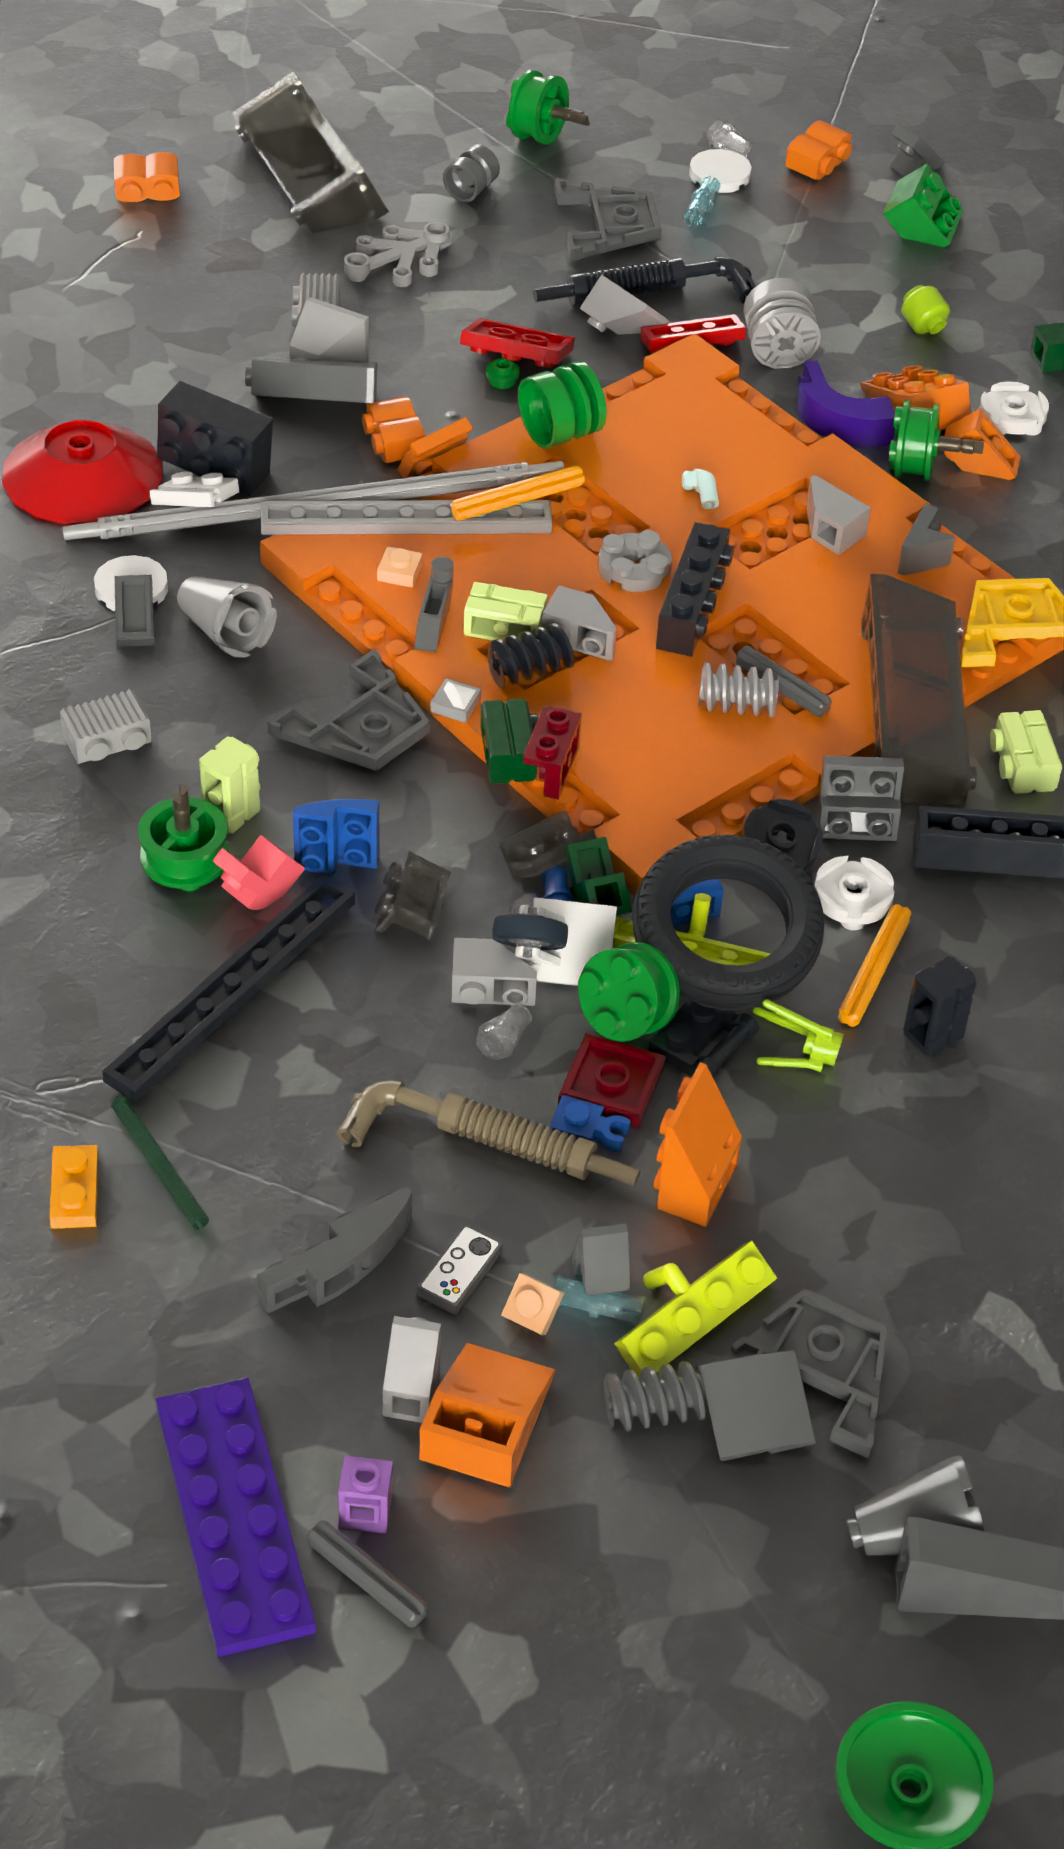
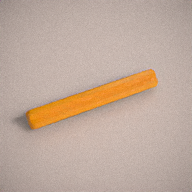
M572 466L456 499L450 506L451 512L455 520H464L579 487L585 482V476L580 466Z
M899 904L891 906L839 1008L838 1020L842 1024L847 1023L850 1027H855L860 1023L910 922L912 913L908 907H902Z

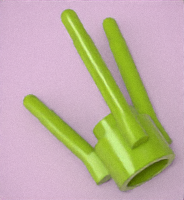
M768 999L763 1001V1006L771 1011L760 1007L753 1008L754 1014L807 1036L803 1053L810 1055L809 1059L759 1057L756 1060L758 1065L809 1068L821 1072L823 1064L834 1067L844 1034L821 1026Z

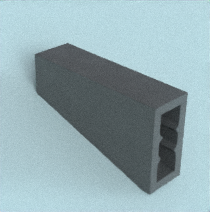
M255 357L252 359V366L246 365L245 385L251 386V395L374 403L377 397V362Z
M907 1517L894 1567L897 1611L1064 1620V1548L920 1517Z

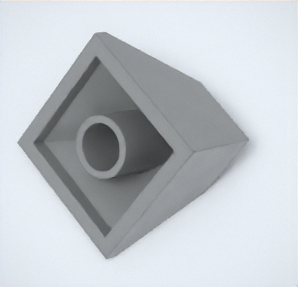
M603 275L600 276L580 307L582 311L590 315L587 322L603 333L606 328H609L616 334H640L641 327L672 323Z
M309 296L305 301L289 345L290 359L369 362V317Z

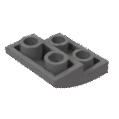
M823 756L818 827L820 825L823 839L897 841L901 813L900 793L904 772L903 758Z
M795 1350L740 1357L700 1366L721 1461L766 1451L773 1454L817 1444Z

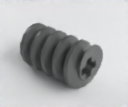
M682 1361L678 1364L677 1371L675 1372L671 1365L663 1364L659 1369L658 1376L650 1366L644 1367L641 1371L640 1380L635 1371L631 1369L623 1373L621 1382L613 1372L605 1375L603 1382L604 1398L609 1424L612 1428L614 1427L615 1419H620L626 1432L631 1431L633 1417L638 1416L644 1429L650 1427L651 1416L654 1413H657L662 1425L666 1426L669 1422L670 1411L675 1410L681 1423H685L689 1408H694L699 1420L705 1419L706 1393L701 1370L698 1365L693 1369L689 1362Z

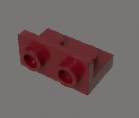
M547 705L542 708L523 754V762L540 767L539 779L544 780V797L557 800L560 798L579 750L582 713Z

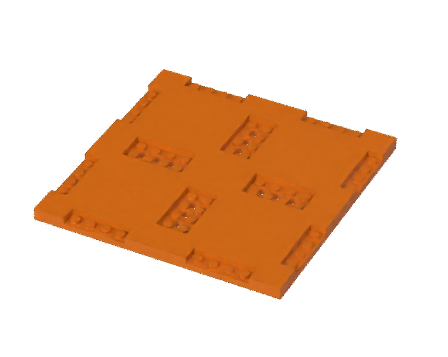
M695 333L644 357L643 369L602 388L607 408L606 423L602 430L590 435L587 434L578 439L572 437L571 441L545 450L538 447L531 439L522 418L519 417L433 458L432 470L421 475L527 462L528 465L563 461L564 469L576 465L580 466L585 476V482L581 486L534 499L550 500L552 533L272 535L260 541L261 565L363 655H366L373 649L377 651L381 656V663L386 670L391 669L397 677L399 687L408 692L420 706L485 763L486 759L480 729L481 704L484 701L502 700L505 703L508 699H525L528 701L530 714H537L538 718L543 706L546 705L582 713L579 750L559 800L544 797V780L539 779V766H537L534 781L515 782L511 780L508 784L575 843L606 837L614 873H624L627 889L635 896L644 876L653 864L676 846L689 840H695V838L710 835H738V837H741L742 829L749 813L757 806L760 808L763 805H768L770 800L787 799L802 805L819 795L823 756L882 758L1064 650L1063 637H1047L1046 639L1016 638L1006 641L992 639L996 651L994 666L961 667L960 660L976 581L1016 578L943 525H941L940 532L952 535L955 538L950 564L909 575L898 574L902 545L924 504L930 503L836 435L831 434L825 438L820 437L739 378L740 366ZM702 469L713 474L716 480L719 499L718 507L714 509L702 508L700 493L695 492V489L685 490L682 487V474L684 471ZM813 475H817L871 507L866 536L840 555L811 538L806 505L810 477ZM491 489L399 501L456 500ZM694 522L730 529L729 545H734V554L731 566L725 567L726 575L723 588L716 591L718 594L713 614L708 613L709 621L705 637H699L691 657L656 649L659 613ZM651 530L658 533L660 541L669 548L672 555L670 575L662 578L660 586L649 591L631 592L621 589V583L611 579V584H609L601 577L598 571L599 551L604 537L610 534L620 535ZM387 546L423 553V565L413 588L377 581V569ZM437 557H448L454 563L453 589L450 608L437 653L414 650L418 617L431 576V562ZM473 583L497 584L502 587L532 590L537 593L547 594V604L558 585L594 595L617 628L613 660L610 661L573 650L574 666L567 669L562 660H560V671L553 672L547 663L546 675L539 676L536 671H533L532 679L526 681L519 671V681L517 684L512 685L507 676H504V687L500 688L494 681L488 664V647L493 640L464 635V611ZM745 646H750L829 696L832 700L831 708L822 717H817L778 692L774 718L769 717L767 706H763L759 716H754L750 704H748L743 715L738 714L736 703L732 704L728 713H723L720 701H717L713 711L710 712L707 710L705 700H702L698 707L702 667L705 662H709L712 673L716 674L719 665L725 664L727 673L731 676L737 665L736 655L738 651L742 650ZM742 669L743 676L746 677L748 672ZM446 678L481 689V700L466 723L430 712L431 701Z

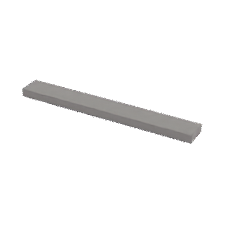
M454 500L261 501V535L552 533L550 500H530L457 521L454 519L450 507Z

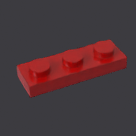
M735 314L641 327V341L650 352L654 353L694 333L709 344L731 345L734 341L746 339V327Z

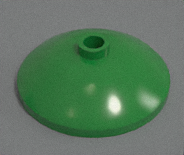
M893 1702L866 1712L846 1732L836 1759V1785L846 1811L866 1834L893 1849L952 1848L965 1841L978 1829L988 1812L992 1800L994 1786L993 1770L988 1754L979 1738L963 1721L953 1714L926 1703ZM911 1788L918 1796L914 1798L907 1797L901 1792V1789Z

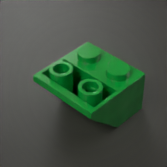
M925 164L897 181L883 215L901 238L946 247L950 245L964 211L959 200L946 189L940 175L933 172L928 164Z

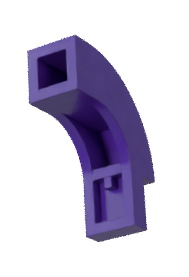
M818 361L804 362L803 376L798 377L799 394L796 411L808 427L824 437L834 434L848 445L861 447L890 446L891 440L894 441L895 411L888 397L858 399L842 395L828 385Z

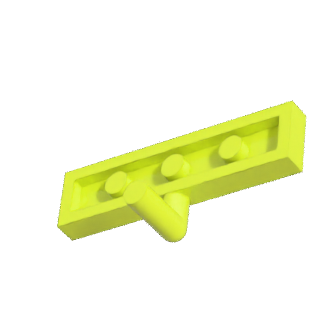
M704 893L695 895L688 934L675 931L680 940L692 952L704 959L720 964L746 965L760 961L771 954L704 938L711 897ZM616 917L612 948L636 942L633 932V921Z
M753 1241L740 1246L691 1285L676 1264L668 1263L644 1275L643 1282L645 1286L649 1289H655L668 1284L675 1297L616 1341L614 1345L631 1370L635 1371L639 1380L644 1367L650 1366L657 1373L663 1364L670 1363L775 1281L777 1277Z

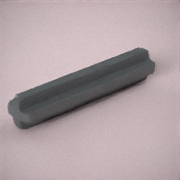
M745 646L742 650L738 651L736 655L737 665L749 672L751 667H756L760 679L767 668L772 669L774 680H777L779 677L778 692L815 716L822 717L830 710L832 700L823 692L750 646Z
M321 1520L308 1533V1543L313 1549L408 1627H416L428 1613L427 1602L329 1522Z

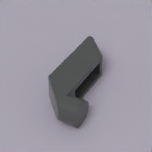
M437 557L431 562V576L418 617L414 650L437 653L450 608L453 589L454 563L448 557Z

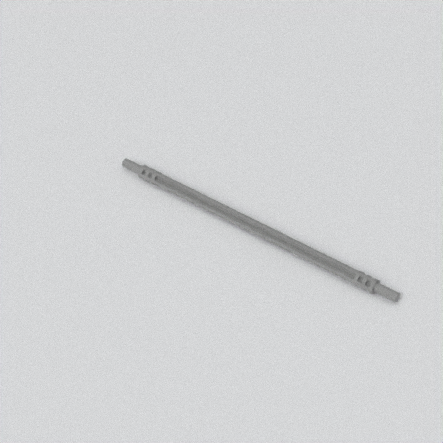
M563 461L528 465L527 462L217 502L214 503L215 506L213 507L186 506L98 518V522L63 526V535L65 541L100 536L102 540L261 519V501H399L498 488L564 469Z

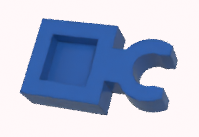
M563 1095L550 1127L553 1128V1131L555 1129L560 1130L561 1134L567 1132L568 1137L571 1134L575 1135L576 1140L581 1137L590 1141H599L607 1150L621 1152L624 1137L612 1133L618 1132L628 1135L630 1120L619 1115L608 1118L603 1117L604 1106Z

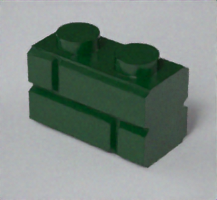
M508 699L505 703L502 700L484 701L481 704L480 729L488 777L492 784L510 783L511 780L515 782L534 781L536 778L537 766L523 762V754L538 720L537 714H530L528 701L525 699Z

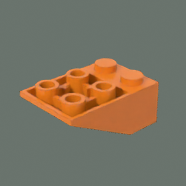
M908 366L902 368V373L892 375L891 372L877 373L872 375L873 380L860 382L862 390L869 398L888 397L894 411L896 406L903 407L905 400L911 401V405L915 407L933 408L935 403L940 404L939 429L941 430L971 414L969 384L966 381L955 379L953 374L940 375L938 370H923L922 366Z
M700 1062L693 1077H685L677 1095V1102L679 1103L676 1109L668 1108L663 1117L660 1134L665 1135L659 1147L656 1161L662 1163L655 1177L653 1188L659 1191L657 1209L706 1227L738 1165L742 1135L707 1065Z
M466 1343L436 1389L421 1424L419 1460L510 1488L555 1375V1369Z

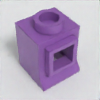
M344 1456L338 1491V1529L387 1533L393 1494V1461ZM352 1506L374 1508V1510L352 1508Z

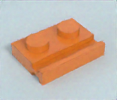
M464 417L411 443L409 446L411 450L407 451L397 469L403 478H409L416 475L421 476L431 471L432 459L465 444L469 437L467 433L473 430V426Z

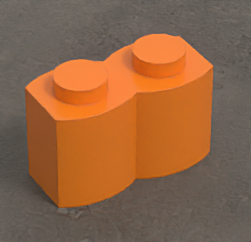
M818 120L807 129L805 134L798 135L787 148L785 166L814 180H820L825 175H829L835 166L849 158L853 147L851 144L852 134L822 120Z
M158 152L146 157L139 154H124L115 157L114 183L116 199L122 202H139L147 198L157 201H168L178 198L180 196L177 155L168 152Z
M408 396L366 403L367 413L362 414L363 428L366 435L371 434L375 455L380 454L385 463L402 460L406 452L411 450L410 444L425 437L421 421L415 415L413 405Z

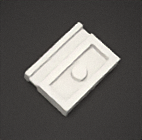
M180 472L171 476L172 480L158 486L159 490H150L152 505L215 506L214 502H222L239 493L238 479L223 478L222 473H209L201 477H193L192 472Z

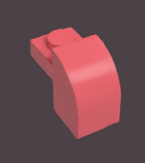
M262 835L258 837L242 860H239L223 848L213 859V862L225 871L220 877L225 881L221 887L251 910L264 909L284 896L305 870L301 864Z

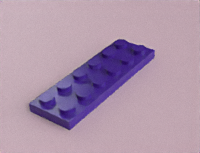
M249 1377L155 1398L157 1413L217 1657L315 1634L316 1624Z

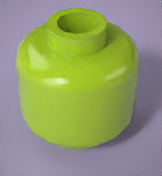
M918 285L905 294L901 313L915 333L925 334L930 332L931 335H934L945 328L946 320L950 314V307L937 288Z

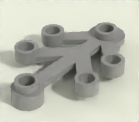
M430 222L424 226V230L387 225L382 229V239L373 238L369 235H362L356 238V252L349 253L344 257V273L349 280L361 282L367 278L370 270L400 259L398 266L393 269L392 282L395 286L407 287L412 283L411 267L416 252L426 249L425 257L419 260V273L426 277L435 276L438 274L439 261L437 258L439 251L452 243L453 235L449 231V226L443 222ZM401 239L412 240V241H410V242H405V241H401ZM375 250H383V251H384V252H382V253L376 254V255L371 256V257L368 256V255H372V254L375 252Z

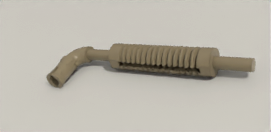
M395 1080L376 1082L366 1087L361 1093L355 1094L351 1101L352 1107L336 1132L337 1137L347 1145L352 1136H354L352 1147H359L362 1145L364 1137L376 1115H381L386 1106H397L400 1103L437 1116L438 1129L452 1134L458 1132L459 1136L464 1137L466 1135V1138L470 1140L474 1137L475 1142L481 1141L483 1145L489 1143V1147L492 1148L497 1145L498 1150L502 1151L504 1149L506 1153L512 1151L514 1156L520 1153V1158L525 1159L527 1157L529 1161L535 1159V1163L541 1164L543 1162V1166L548 1167L551 1165V1169L554 1170L558 1167L560 1172L566 1170L568 1175L585 1180L590 1171L636 1186L641 1170L597 1155L598 1145L593 1141L581 1137L576 1140L575 1135L571 1134L568 1137L567 1132L561 1134L560 1130L555 1129L553 1131V1128L550 1126L545 1129L544 1124L540 1123L538 1125L536 1121L530 1123L529 1119L524 1118L522 1120L521 1116L517 1115L515 1117L513 1113L507 1115V1111L501 1110L499 1112V1108L494 1107L492 1109L490 1105L484 1107V1103H476V1100L473 1099L469 1101L467 1097L453 1092H449L443 1101L404 1087V1082Z

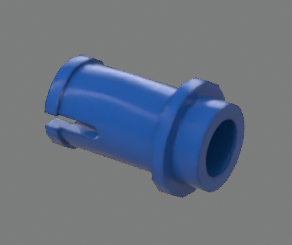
M560 866L546 868L544 874L541 875L545 892L543 898L574 902V897L568 890L567 871Z

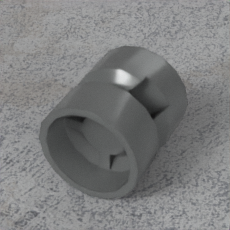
M480 144L472 145L445 169L443 183L446 190L458 201H472L498 177L500 173L498 159L489 148Z

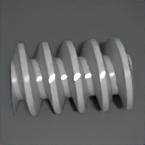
M705 662L702 667L698 707L701 701L705 700L707 710L712 712L717 701H720L723 713H728L732 704L736 703L738 714L743 715L748 704H750L754 716H759L763 706H767L769 717L774 718L777 706L779 677L777 680H774L772 669L767 668L760 679L756 667H751L747 676L744 677L739 665L735 666L731 676H729L725 664H720L716 674H713L710 663Z

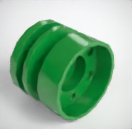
M578 360L566 366L557 367L552 373L545 371L527 377L520 382L518 387L520 415L529 436L538 447L546 450L571 441L572 437L578 439L603 429L607 414L605 396L594 371L586 363Z

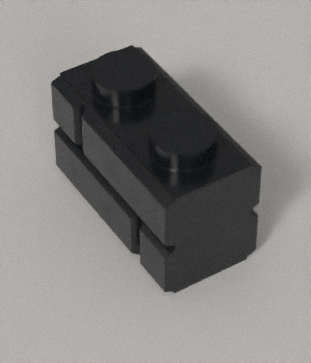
M947 956L934 963L933 968L927 967L914 974L903 1031L904 1035L925 1055L932 1056L943 1050L946 1044L951 1045L964 1038L973 999L972 995L976 988V978L971 970L963 967L954 957Z

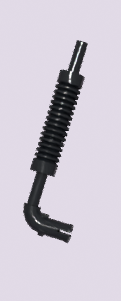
M715 257L713 261L685 265L681 258H674L666 261L661 260L660 262L655 261L654 263H643V265L626 266L625 268L585 272L584 275L582 273L568 275L566 284L534 289L533 296L535 302L568 297L571 304L575 305L584 303L601 275L630 294L638 295L639 293L644 294L645 292L650 293L651 291L656 292L657 290L662 291L669 288H682L686 285V278L715 274L717 277H726L728 281L732 282L740 301L744 304L745 295L748 296L756 285L751 278L752 274L749 268L744 267L742 263L731 258Z

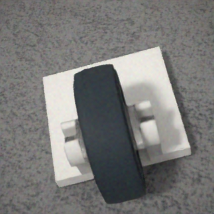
M534 897L533 907L521 905L520 914L496 916L493 922L492 939L498 943L516 947L515 957L523 958L537 972V982L578 986L581 972L589 959L595 954L612 949L617 907Z

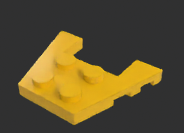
M1050 578L977 580L960 666H994L996 651L992 639L1006 641L1016 638H1064V595Z

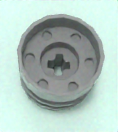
M791 278L770 279L751 290L745 299L743 313L754 356L761 364L773 369L792 368L810 359L819 347L821 335L809 290L801 282Z

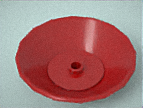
M72 420L39 430L18 443L3 463L2 486L14 505L37 519L62 525L98 522V518L131 514L151 500L150 490H158V486L163 482V461L157 458V451L149 440L128 428L99 421Z

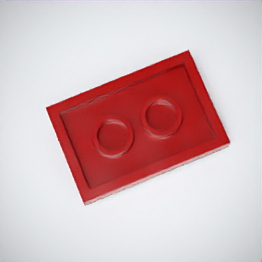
M478 318L463 329L460 338V344L470 346V351L482 354L489 353L490 351L502 353L503 358L509 360H521L522 357L534 360L535 365L542 367H553L554 364L557 365L573 351L575 337L485 318Z

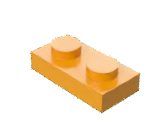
M98 1145L53 1146L50 1196L51 1229L96 1227Z

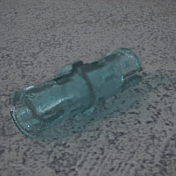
M711 176L703 178L700 187L692 193L689 201L690 205L684 213V221L689 226L693 219H696L693 227L700 226L706 213L712 210L715 196L721 188L720 182L715 177L711 184H708Z
M556 1275L553 1288L564 1292L560 1305L589 1312V1317L596 1319L603 1315L631 1322L634 1325L640 1324L644 1312L642 1307L645 1306L646 1302L645 1296L640 1297L624 1292L589 1296L584 1291L583 1282Z

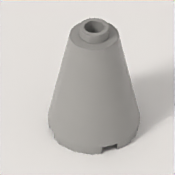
M193 576L186 579L178 590L177 602L179 607L223 652L233 657H247L251 655L247 652L256 646L262 648L274 631L277 611L272 607L270 598L273 599L270 592L259 585Z

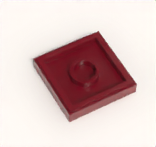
M585 1033L560 1090L558 1104L562 1096L565 1095L604 1106L603 1117L624 1116L630 1120V1125L640 1128L664 1070L666 1056Z

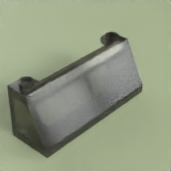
M294 71L232 113L239 123L234 127L244 143L249 140L268 166L294 205L289 210L300 226L306 223L312 233L376 220L389 212L359 162L355 161L319 111L311 96L308 95Z
M870 574L861 619V636L865 637L869 644L875 735L873 757L903 758L904 772L900 803L965 805L969 790H975L977 773L976 767H971L969 762L959 640L962 639L963 619L962 617H957L955 601L886 574Z

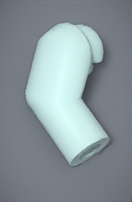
M702 469L683 472L682 487L685 490L695 489V492L700 493L702 508L714 509L719 506L716 480L712 473Z

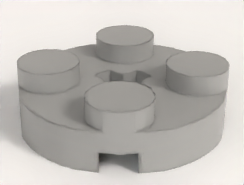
M645 530L640 533L610 534L604 537L599 551L598 571L601 577L609 584H611V579L621 583V589L631 592L649 591L660 586L662 578L670 575L672 555L669 548L660 541V536L655 531Z

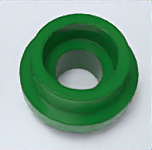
M496 359L486 367V376L489 379V383L495 388H510L515 385L516 380L519 378V366L509 359Z

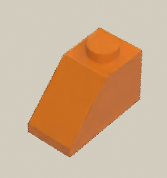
M981 409L947 426L944 437L984 441L983 454L944 451L946 457L950 461H954L962 471L1007 480L1016 478L1021 456Z

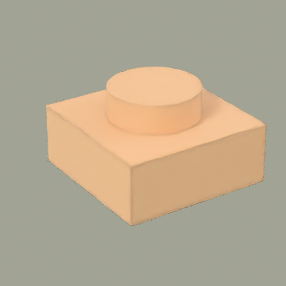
M387 546L377 569V581L413 588L423 565V553Z
M519 1273L501 1316L540 1335H546L564 1296V1292L526 1274Z

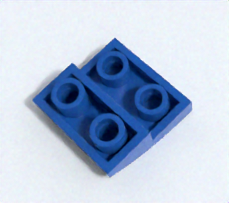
M335 799L294 807V860L305 868L304 871L333 875L337 863L377 869L380 857L379 801Z

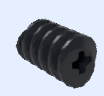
M556 623L547 625L545 629L542 627L535 628L531 633L528 631L521 632L517 637L514 635L507 636L503 641L500 639L493 640L488 647L490 673L500 688L504 687V676H507L512 685L517 684L519 681V671L527 681L533 677V667L539 676H544L547 672V663L553 672L560 671V660H562L567 669L574 666V654L570 641L564 630Z

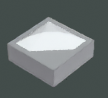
M446 678L431 701L430 712L466 723L481 700V689Z

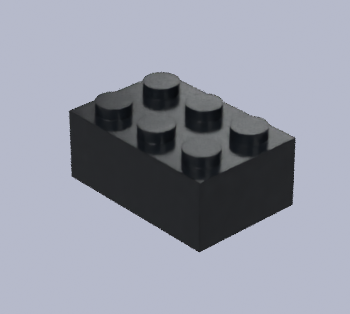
M179 381L158 403L157 458L198 476L209 473H222L223 478H237L239 492L250 497L270 474L273 418Z

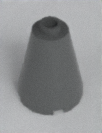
M950 1456L853 1507L855 1517L846 1519L853 1547L863 1546L866 1556L898 1555L907 1517H920L984 1531L979 1507L975 1505L971 1492L973 1486L962 1456Z

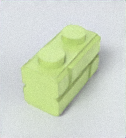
M474 582L464 611V635L488 640L500 639L503 641L505 637L510 635L517 637L519 633L524 631L531 633L533 629L542 627V615L547 606L548 595L532 590H520L502 587L497 584Z
M1041 710L1024 711L1022 714H1019V712L1001 713L998 716L996 728L990 732L991 750L998 752L1000 755L999 771L1001 778L1008 779L1014 794L1031 793L1033 790H1036V792L1054 791L1058 787L1062 763Z
M227 736L215 746V750L211 749L199 759L202 800L214 804L222 811L227 820L228 833L233 834L244 825V820L249 821L260 811L259 791L261 787L257 769L259 762L258 753L249 744H244L234 737Z

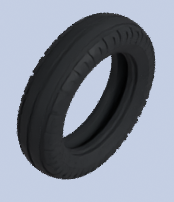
M710 835L695 838V840H689L676 846L653 864L644 876L634 900L632 914L634 937L636 942L649 944L657 948L668 958L678 977L680 997L710 1008L722 1010L751 1009L762 1006L763 1001L766 999L772 1002L780 999L805 979L813 968L822 947L824 914L819 895L811 879L792 858L785 853H781L782 851L753 838L738 837V835ZM712 879L741 881L760 889L775 902L784 918L786 937L772 954L760 961L746 965H725L712 962L692 952L680 940L672 925L671 907L686 889L702 881Z

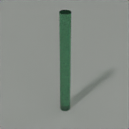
M125 1096L117 1097L113 1100L111 1107L192 1227L196 1230L205 1227L209 1222L206 1213Z

